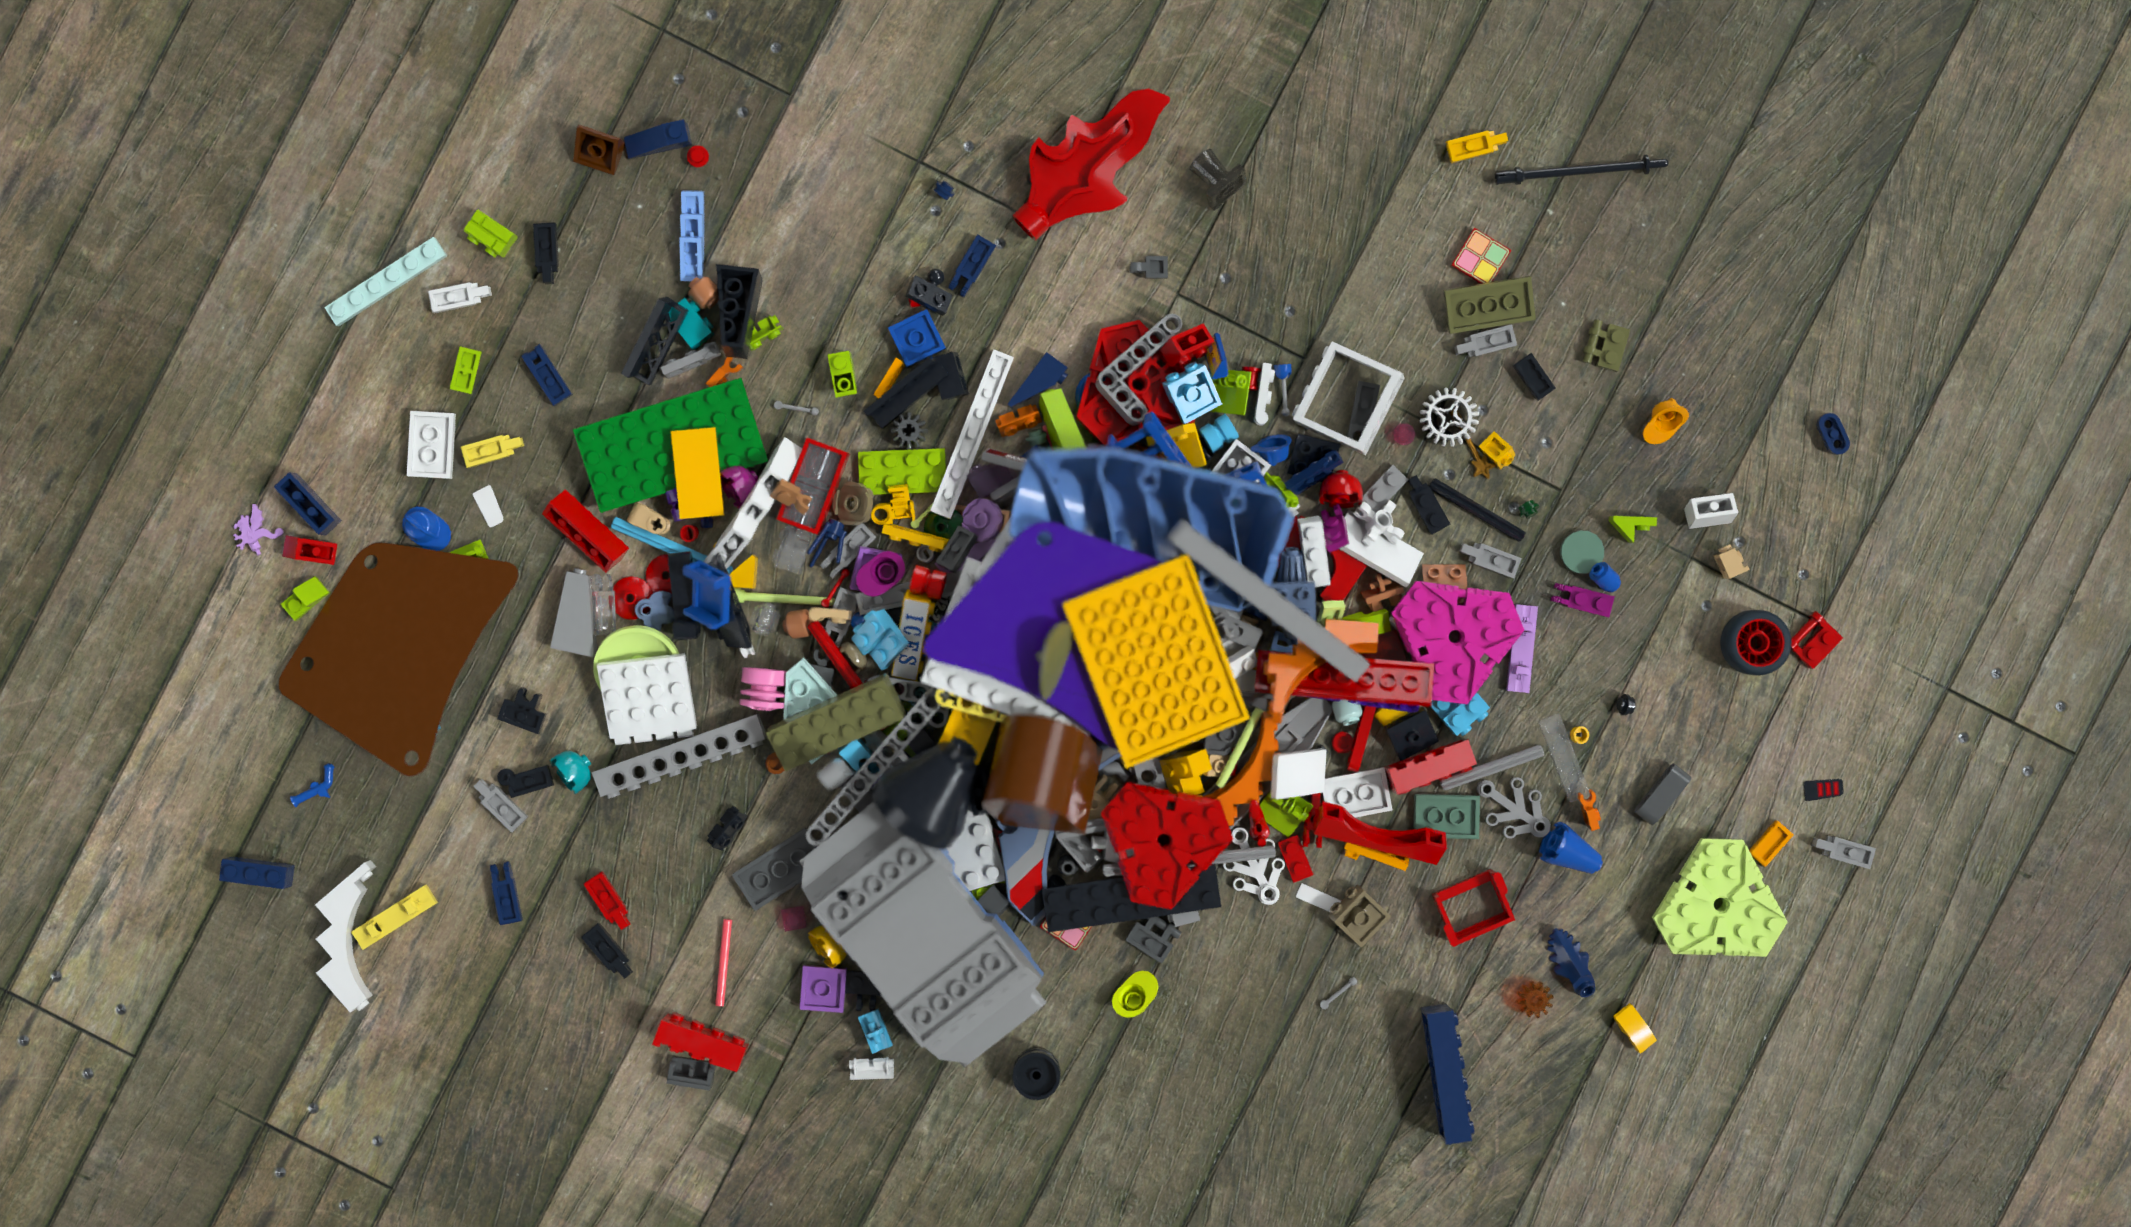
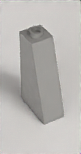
M574 568L573 572H566L550 648L595 657L598 648L592 576L586 575V570Z

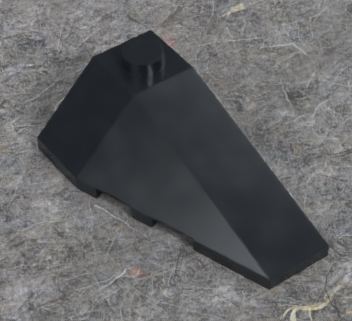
M721 554L717 555V569L728 574ZM730 579L729 623L720 626L716 631L719 639H724L727 647L749 649L752 648L751 628Z

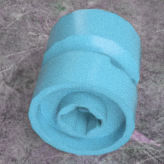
M1226 414L1216 418L1213 425L1208 423L1199 429L1201 436L1212 453L1223 448L1224 442L1229 444L1239 438L1234 425Z

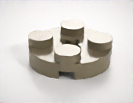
M844 483V486L841 490L836 491L833 498V511L835 515H838L839 521L845 525L857 526L863 522H868L873 507L872 490L862 483ZM855 500V506L853 508V506H850V502Z

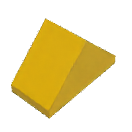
M752 554L729 574L734 587L756 589L758 564L756 555Z

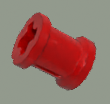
M1242 367V371L1252 372L1249 391H1259L1257 382L1261 369Z

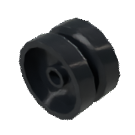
M1034 1047L1026 1049L1018 1056L1014 1063L1013 1082L1015 1088L1022 1096L1030 1100L1046 1099L1059 1086L1061 1069L1058 1059L1052 1052L1045 1048ZM1035 1071L1040 1072L1038 1077L1033 1076Z

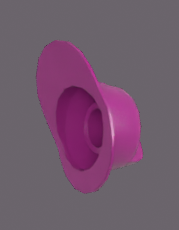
M884 551L876 555L858 571L856 583L859 590L871 597L884 594L903 578L905 563L901 556L892 551Z

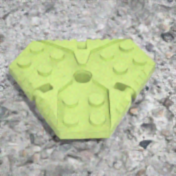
M1701 838L1679 873L1682 877L1678 883L1673 882L1652 916L1672 954L1716 955V953H1722L1728 956L1767 957L1788 922L1770 888L1763 883V875L1759 871L1749 849L1742 839ZM1689 881L1694 883L1691 890L1685 888ZM1755 884L1757 889L1750 891L1748 886ZM1717 898H1721V907L1715 909L1714 901ZM1717 937H1722V944H1717Z

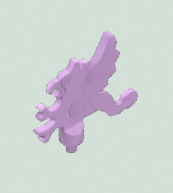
M252 504L251 518L248 515L245 517L241 515V519L234 525V529L240 527L239 531L242 534L240 536L234 534L233 536H235V540H243L242 543L236 545L243 550L245 544L248 543L252 552L255 551L258 556L261 555L259 550L261 546L258 539L264 536L276 539L278 536H282L284 532L281 528L276 529L275 534L264 528L259 529L264 518L258 506Z

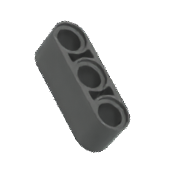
M1675 763L1671 764L1639 802L1634 812L1651 826L1654 825L1689 784L1692 777Z

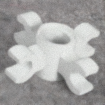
M1389 500L1376 513L1371 510L1370 505L1366 502H1362L1360 507L1356 508L1353 514L1366 521L1365 528L1367 534L1361 542L1369 547L1371 542H1374L1381 534H1384L1388 541L1394 545L1398 539H1402L1405 534L1404 531L1392 526L1393 518L1391 513L1396 507L1395 503Z

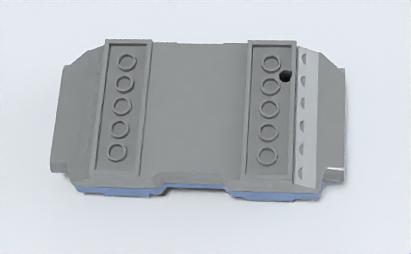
M875 802L871 803L799 861L803 867L801 888L813 907L811 909L836 942L840 943L850 957L857 962L881 992L882 997L894 1010L896 1017L921 1048H927L939 1060L959 1062L963 1067L967 1066L1046 1004L1045 999L1036 990L1044 975L1043 971L1031 958V953L1007 923L1002 921L997 914L987 913L954 872L955 862L950 857L949 851L947 849H932L909 839L884 818Z

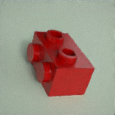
M1203 323L1170 337L1161 347L1160 351L1170 367L1178 364L1184 366L1194 357L1200 359L1208 353L1207 349L1215 341Z

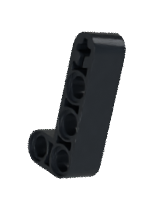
M691 551L668 554L675 620L673 621L675 641L698 639L701 634L700 623L683 614V609L692 605L693 579L683 575V567L693 563Z

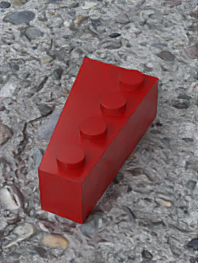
M672 1012V1014L668 1013L661 1020L652 1045L660 1047L662 1043L668 1045L669 1050L672 1052L687 1051L691 1058L697 1060L708 1058L710 1064L734 1072L740 1069L749 1045L745 1043V1039L735 1035L733 1037L724 1035L725 1032L718 1028L708 1029L704 1027V1023L697 1020L687 1021L683 1015Z

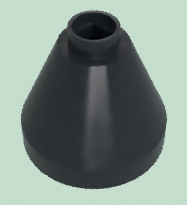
M953 737L949 742H940L886 770L872 789L875 805L884 818L909 839L932 849L942 850L950 848L962 834L965 827L976 772V764L974 762L977 758L976 750L967 741Z

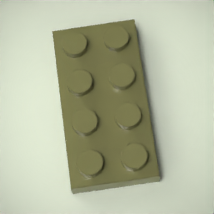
M1531 276L1443 290L1449 334L1536 320Z

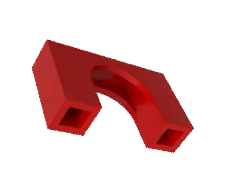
M1301 515L1299 518L1294 517L1283 548L1284 552L1289 547L1301 549L1297 519L1305 517ZM1337 549L1329 553L1334 565L1333 573L1330 577L1331 585H1325L1317 596L1323 601L1344 600L1367 567L1363 562ZM1280 553L1279 558H1278V565H1277V569H1278V570H1279V566H1280L1281 553Z

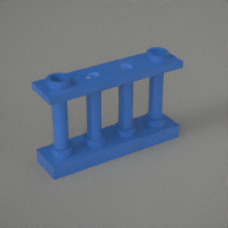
M1153 411L1145 415L1143 428L1124 439L1117 441L1112 434L1108 436L1106 447L1112 446L1120 449L1126 448L1147 435L1152 436L1156 441L1155 445L1139 454L1153 456L1160 452L1166 455L1167 461L1191 466Z

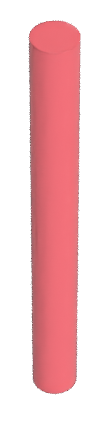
M723 919L715 1006L721 1007L724 1006L732 919Z

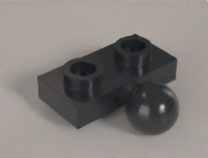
M935 268L929 271L927 275L928 282L916 275L912 277L905 297L943 316L947 313L953 295L937 287L943 283L945 277L940 269Z

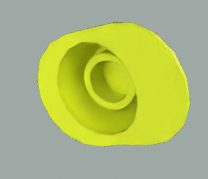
M1139 971L1131 975L1113 995L1112 1005L1116 1013L1127 1018L1143 1013L1157 995V979L1148 971Z

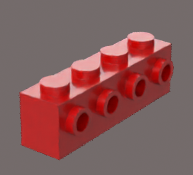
M566 489L552 499L542 513L544 517L605 573L619 563L629 550V547L613 534L606 525L600 522Z

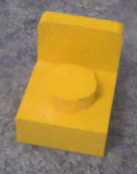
M1493 432L1479 445V449L1495 462L1500 470L1504 466L1510 465L1514 460L1515 452L1512 446L1496 432Z

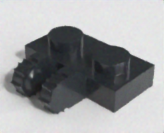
M847 970L845 993L857 994L856 1011H861L863 1008V994L871 995L869 1009L870 1012L875 1010L876 995L882 996L881 992L864 971Z

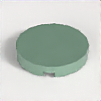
M1576 531L1563 540L1560 547V557L1568 570L1586 574L1591 571L1595 564L1603 561L1604 546L1596 534L1589 531Z

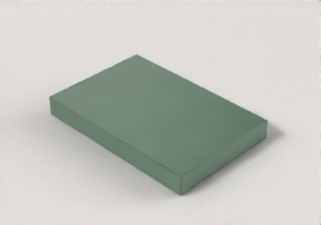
M1414 794L1413 830L1426 827L1446 832V838L1479 839V795Z

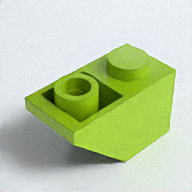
M844 351L828 354L835 397L857 394L851 352Z

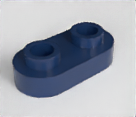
M1834 413L1821 415L1817 420V429L1827 450L1833 455L1847 452L1850 447V440L1840 418ZM1826 420L1830 422L1829 428H1826L1824 425ZM1835 440L1839 442L1838 448L1834 447L1833 443Z

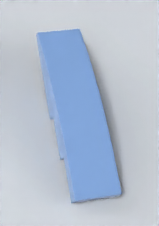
M682 190L681 237L679 238L681 281H692L696 277L699 279L703 277L704 191Z

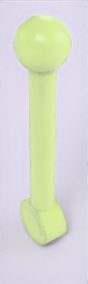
M933 503L917 520L911 522L913 528L919 527L920 522L930 512Z

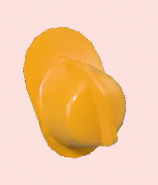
M1673 398L1655 405L1652 410V419L1643 430L1644 440L1650 444H1661L1670 439L1688 420V410L1679 406Z

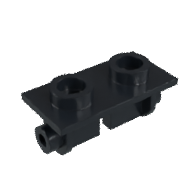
M733 805L731 808H727L720 818V821L725 825L722 827L716 824L707 835L709 837L707 842L712 845L711 847L723 851L731 843L734 834L743 827L748 815L739 812V809Z

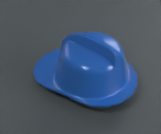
M1281 434L1268 436L1261 439L1250 450L1259 453L1262 459L1271 466H1275L1277 463L1287 459L1292 439L1287 435Z
M414 507L403 518L402 527L404 533L422 548L439 551L449 544L451 539L449 525L429 509Z

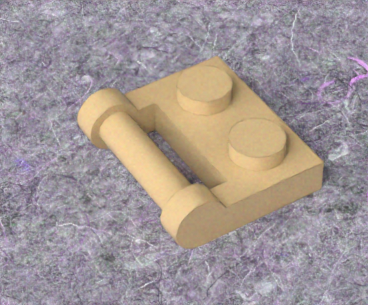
M812 608L809 611V617L813 621L832 618V623L846 624L847 620H852L853 611Z

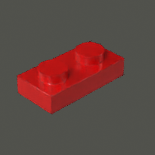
M1298 834L1277 842L1293 883L1314 875Z

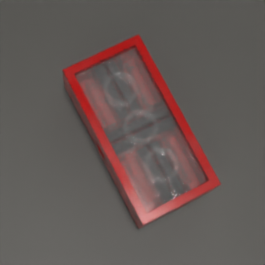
M806 438L790 483L801 488L800 493L802 495L812 498L807 505L809 509L804 515L797 511L793 503L790 506L782 503L776 520L819 535L823 529L850 454Z

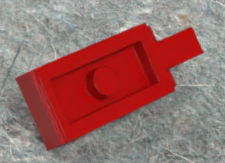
M603 871L583 883L606 920H609L611 924L616 922L621 930L631 925L625 915L628 913L625 904Z

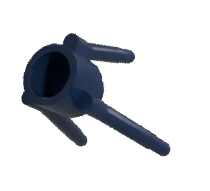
M829 519L825 523L823 529L807 551V554L810 555L822 539L809 564L811 568L817 561L828 539L836 541L839 538L836 563H840L843 542L847 533L843 530L844 524L834 519Z

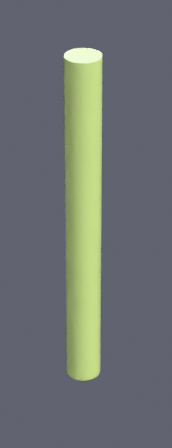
M1255 707L1216 783L1218 787L1224 788L1263 713V710Z

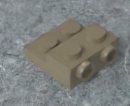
M1358 884L1346 890L1345 898L1340 903H1334L1330 908L1331 913L1328 915L1361 948L1391 917Z

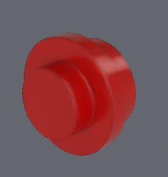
M693 146L687 153L688 162L694 167H703L709 161V153L703 146Z

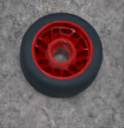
M1747 610L1732 617L1725 625L1720 640L1721 651L1727 663L1735 670L1747 675H1766L1779 669L1787 660L1791 651V635L1784 621L1777 615L1764 610ZM1753 636L1758 642L1755 648H1752L1750 645V640Z

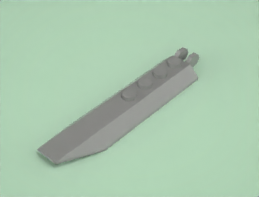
M1309 698L1284 714L1282 723H1278V730L1274 731V739L1278 740V752L1275 753L1310 750L1333 711L1332 706L1324 699ZM1257 741L1238 760L1235 776L1249 760ZM1230 776L1229 779L1227 780L1226 784H1227L1233 777ZM1259 781L1262 782L1263 795H1259V801L1271 789L1272 781ZM1215 783L1203 796L1216 791L1220 787ZM1250 803L1233 804L1237 806V818H1234V825L1229 826L1230 830L1249 812Z

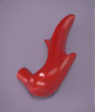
M1252 799L1249 807L1250 836L1257 841L1260 847H1264L1266 839L1270 834V829L1265 821L1260 805L1255 799Z

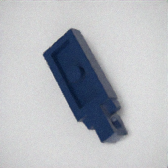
M1336 450L1328 452L1324 458L1311 463L1304 471L1292 475L1285 482L1286 488L1299 495L1333 473L1332 470L1344 463L1340 453Z

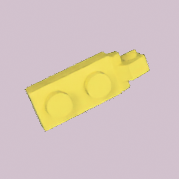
M500 435L461 446L466 468L509 457L514 454L513 449L523 447L524 442L523 438L520 437L510 439L509 435Z

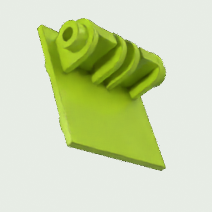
M1228 370L1227 377L1211 378L1222 404L1208 412L1245 415L1252 372Z
M1271 790L1259 804L1265 821L1288 838L1301 821L1304 822L1307 819L1309 811L1313 808L1312 804L1300 796L1273 799L1271 798Z

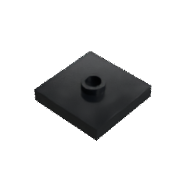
M1423 706L1418 711L1411 712L1384 726L1400 761L1439 742Z

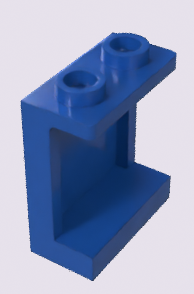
M700 560L684 566L683 575L693 579L692 605L683 609V614L710 629H717L729 623L730 575Z

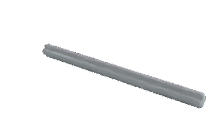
M1274 846L1222 851L1212 864L1276 857V850ZM1190 860L1187 864L1188 867L1196 865L1193 860ZM1118 863L1103 865L1104 876L1122 875Z

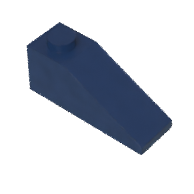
M684 119L664 123L624 137L628 159L692 146L688 124Z
M1046 352L1007 405L1013 408L1055 387L1057 383L1061 385L1068 376L1066 373L1068 367Z

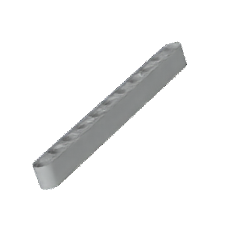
M1181 519L1167 536L1176 546L1355 682L1359 680L1371 665L1352 648Z
M931 686L810 826L806 833L807 841L810 844L820 845L827 839L941 706L939 703L934 707H930L925 701L927 696H935L938 688ZM946 691L939 694L942 702H945L950 696ZM914 712L922 714L923 721L921 723H914L912 721L911 715ZM899 729L907 730L909 733L908 739H899L897 731ZM887 745L893 747L894 755L890 757L883 754V747ZM876 762L880 766V771L872 773L868 765ZM862 779L866 787L858 790L854 786V781ZM848 796L851 799V805L843 806L840 803V797ZM833 812L837 816V821L834 823L828 822L826 814ZM812 830H821L823 837L821 839L813 838Z

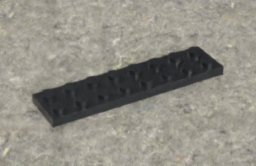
M1211 864L1206 871L1202 870L1198 875L1199 879L1172 909L1131 902L1123 876L1042 888L1048 933L1221 907L1216 866Z

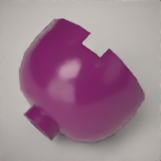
M740 465L728 467L720 472L723 491L728 498L732 497L735 499L736 502L733 505L740 509L756 484L758 476L753 470L749 471Z

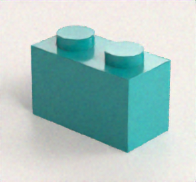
M684 298L678 304L689 311L678 332L693 350H696L715 335L711 330L714 326L707 317L702 319L698 314L700 308L693 300L689 302ZM673 307L669 311L671 322L676 321L681 313Z

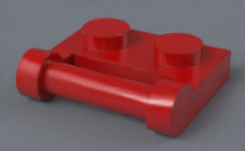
M1816 611L1810 615V620L1791 638V650L1810 669H1814L1843 639L1825 621L1823 616ZM1818 624L1821 628L1800 648L1798 643Z

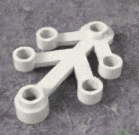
M1242 827L1234 828L1231 832L1233 836L1232 841L1239 845L1241 849L1250 848L1247 842L1248 832ZM1242 832L1243 838L1236 839L1235 834ZM1267 838L1266 842H1272V846L1275 847L1274 841L1270 838ZM1269 858L1259 859L1258 862L1257 860H1248L1249 866L1233 862L1234 865L1230 869L1226 868V863H1223L1226 871H1236L1254 877L1260 885L1246 883L1243 878L1237 877L1233 880V887L1237 891L1244 890L1257 894L1259 900L1266 905L1274 904L1279 899L1280 892L1276 884L1280 872L1285 867V863L1281 858H1274L1272 860L1271 866L1273 870L1268 882L1264 872ZM1276 861L1282 862V866L1280 868L1274 867V863ZM1236 881H1243V886L1237 888L1235 885ZM1266 890L1272 891L1271 897H1265L1264 893Z

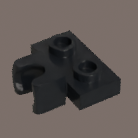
M520 687L515 701L504 699L497 719L540 734L547 713L537 710L542 694H535L532 700L529 701L526 698L527 689Z

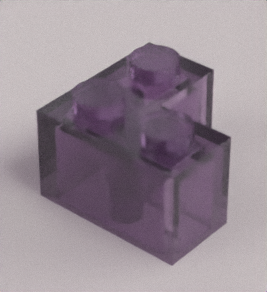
M979 463L970 468V474L967 475L980 499L991 495L990 493L1018 477L1014 469L990 463L987 466L986 464L981 466Z

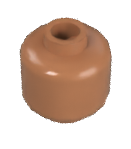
M706 276L700 279L696 277L689 284L691 288L688 293L689 298L701 309L713 308L719 301L717 285Z
M800 609L787 613L785 620H783V629L791 638L798 639L812 635L808 629V625L813 622L809 617V610Z

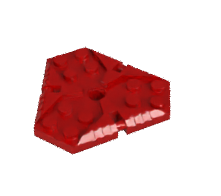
M1140 320L1101 328L1089 368L1091 373L1086 378L1076 419L1103 447L1107 446L1108 436L1111 434L1117 441H1120L1143 428L1142 423L1137 426L1129 425L1098 391L1095 384L1097 377L1106 367L1149 331ZM1155 335L1150 336L1152 343H1160V340ZM1140 349L1134 350L1136 357H1144V353ZM1159 349L1123 382L1145 405L1147 414L1153 411L1163 427L1169 430L1185 424L1181 422L1174 404L1170 403L1162 383L1167 381L1166 376L1169 374L1184 372L1185 366L1178 364L1170 367ZM1159 359L1166 364L1163 368L1156 363ZM1118 363L1120 371H1128L1126 364ZM1108 377L1105 378V381H1102L1106 386L1112 385V381ZM1132 382H1140L1143 389L1140 391L1134 389ZM1116 394L1119 402H1126L1124 394ZM1131 410L1133 418H1141L1138 410ZM1195 419L1186 424L1195 423Z
M1127 781L1101 811L1114 853H1117L1119 857L1118 864L1131 902L1172 909L1199 879L1198 875L1202 870L1206 871L1233 840L1220 799L1179 791L1178 794L1169 793V789ZM1167 802L1176 803L1175 809L1166 808ZM1159 835H1169V843L1166 845L1160 844L1157 840ZM1133 848L1135 855L1128 857L1125 850ZM1190 860L1196 863L1192 870L1187 866Z

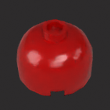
M1337 470L1334 474L1327 476L1323 480L1319 491L1320 503L1324 505V501L1328 502L1329 507L1332 508L1338 504L1341 509L1353 508L1354 503L1357 502L1361 505L1363 502V489L1360 481L1355 476L1348 474L1349 472L1346 470Z

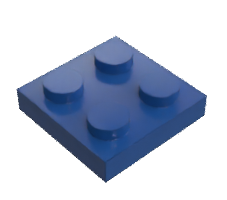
M927 309L888 327L907 368L946 349Z

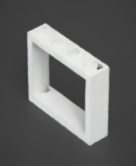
M1331 342L1330 346H1326L1322 353L1323 360L1320 366L1317 365L1312 373L1313 380L1311 384L1306 385L1302 393L1304 398L1301 404H1297L1294 408L1293 420L1296 424L1366 456L1405 377L1403 373L1335 342ZM1336 353L1390 376L1358 442L1304 417Z

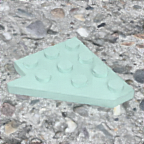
M804 657L786 672L784 719L837 696ZM821 755V756H819V757H817V758H815V759H813V760H810L809 762H810L811 764H813L815 761H817V760H818L820 757H822L823 755Z

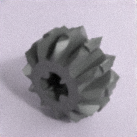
M911 412L907 413V420L900 414L899 418L902 422L893 421V424L898 426V429H891V433H898V435L893 437V441L902 439L899 447L902 448L905 442H907L908 450H911L912 442H914L917 448L920 447L917 442L918 438L923 442L926 441V438L920 434L928 433L927 429H920V427L924 426L926 422L923 420L917 424L920 419L918 414L913 420ZM911 425L912 429L915 428V432L911 433L910 437H907L904 430L908 429V426Z

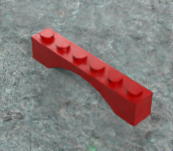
M1322 801L1313 818L1315 835L1434 865L1438 864L1447 849L1446 832L1426 827L1404 831L1377 828L1356 819L1343 806Z

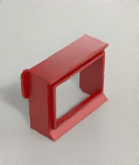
M1489 869L1431 894L1445 924L1444 931L1451 946L1455 947L1515 921L1505 896L1508 889L1501 873ZM1491 881L1503 912L1454 932L1442 902Z

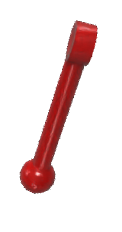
M848 569L841 571V577L827 598L821 601L823 608L830 606L829 601L844 578L850 574Z

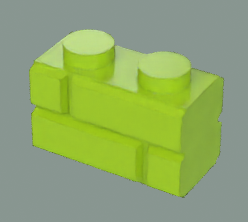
M476 210L464 228V232L469 234L467 236L468 240L477 246L479 243H482L486 246L484 251L495 258L497 255L504 258L518 237L480 210Z

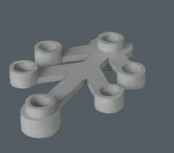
M1514 777L1510 780L1515 803L1496 791L1495 785L1491 781L1481 780L1477 784L1476 789L1480 796L1485 798L1491 797L1509 810V812L1497 814L1490 812L1486 814L1485 822L1488 825L1495 826L1498 822L1522 819L1528 823L1516 827L1506 825L1502 831L1505 837L1511 839L1516 835L1531 833L1536 837H1544L1549 833L1551 828L1550 822L1546 817L1542 816L1541 792L1535 789L1528 792L1527 797L1532 803V816L1525 809L1522 791L1524 781L1521 778ZM1515 780H1519L1521 783L1518 788H1515L1513 785ZM1485 785L1490 786V791L1488 793H1484L1483 787ZM1534 792H1537L1538 798L1536 800H1532L1531 795ZM1489 816H1495L1496 820L1494 823H1489ZM1543 823V829L1537 830L1536 825ZM1508 828L1513 829V834L1510 836L1506 834Z

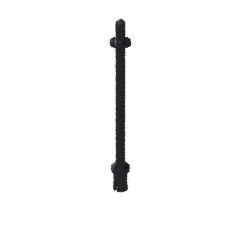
M1644 155L1642 161L1523 171L1520 167H1515L1514 170L1495 171V179H1497L1495 184L1515 183V185H1520L1521 182L1527 179L1643 169L1646 175L1649 174L1652 168L1667 167L1669 161L1667 159L1649 160L1648 155Z

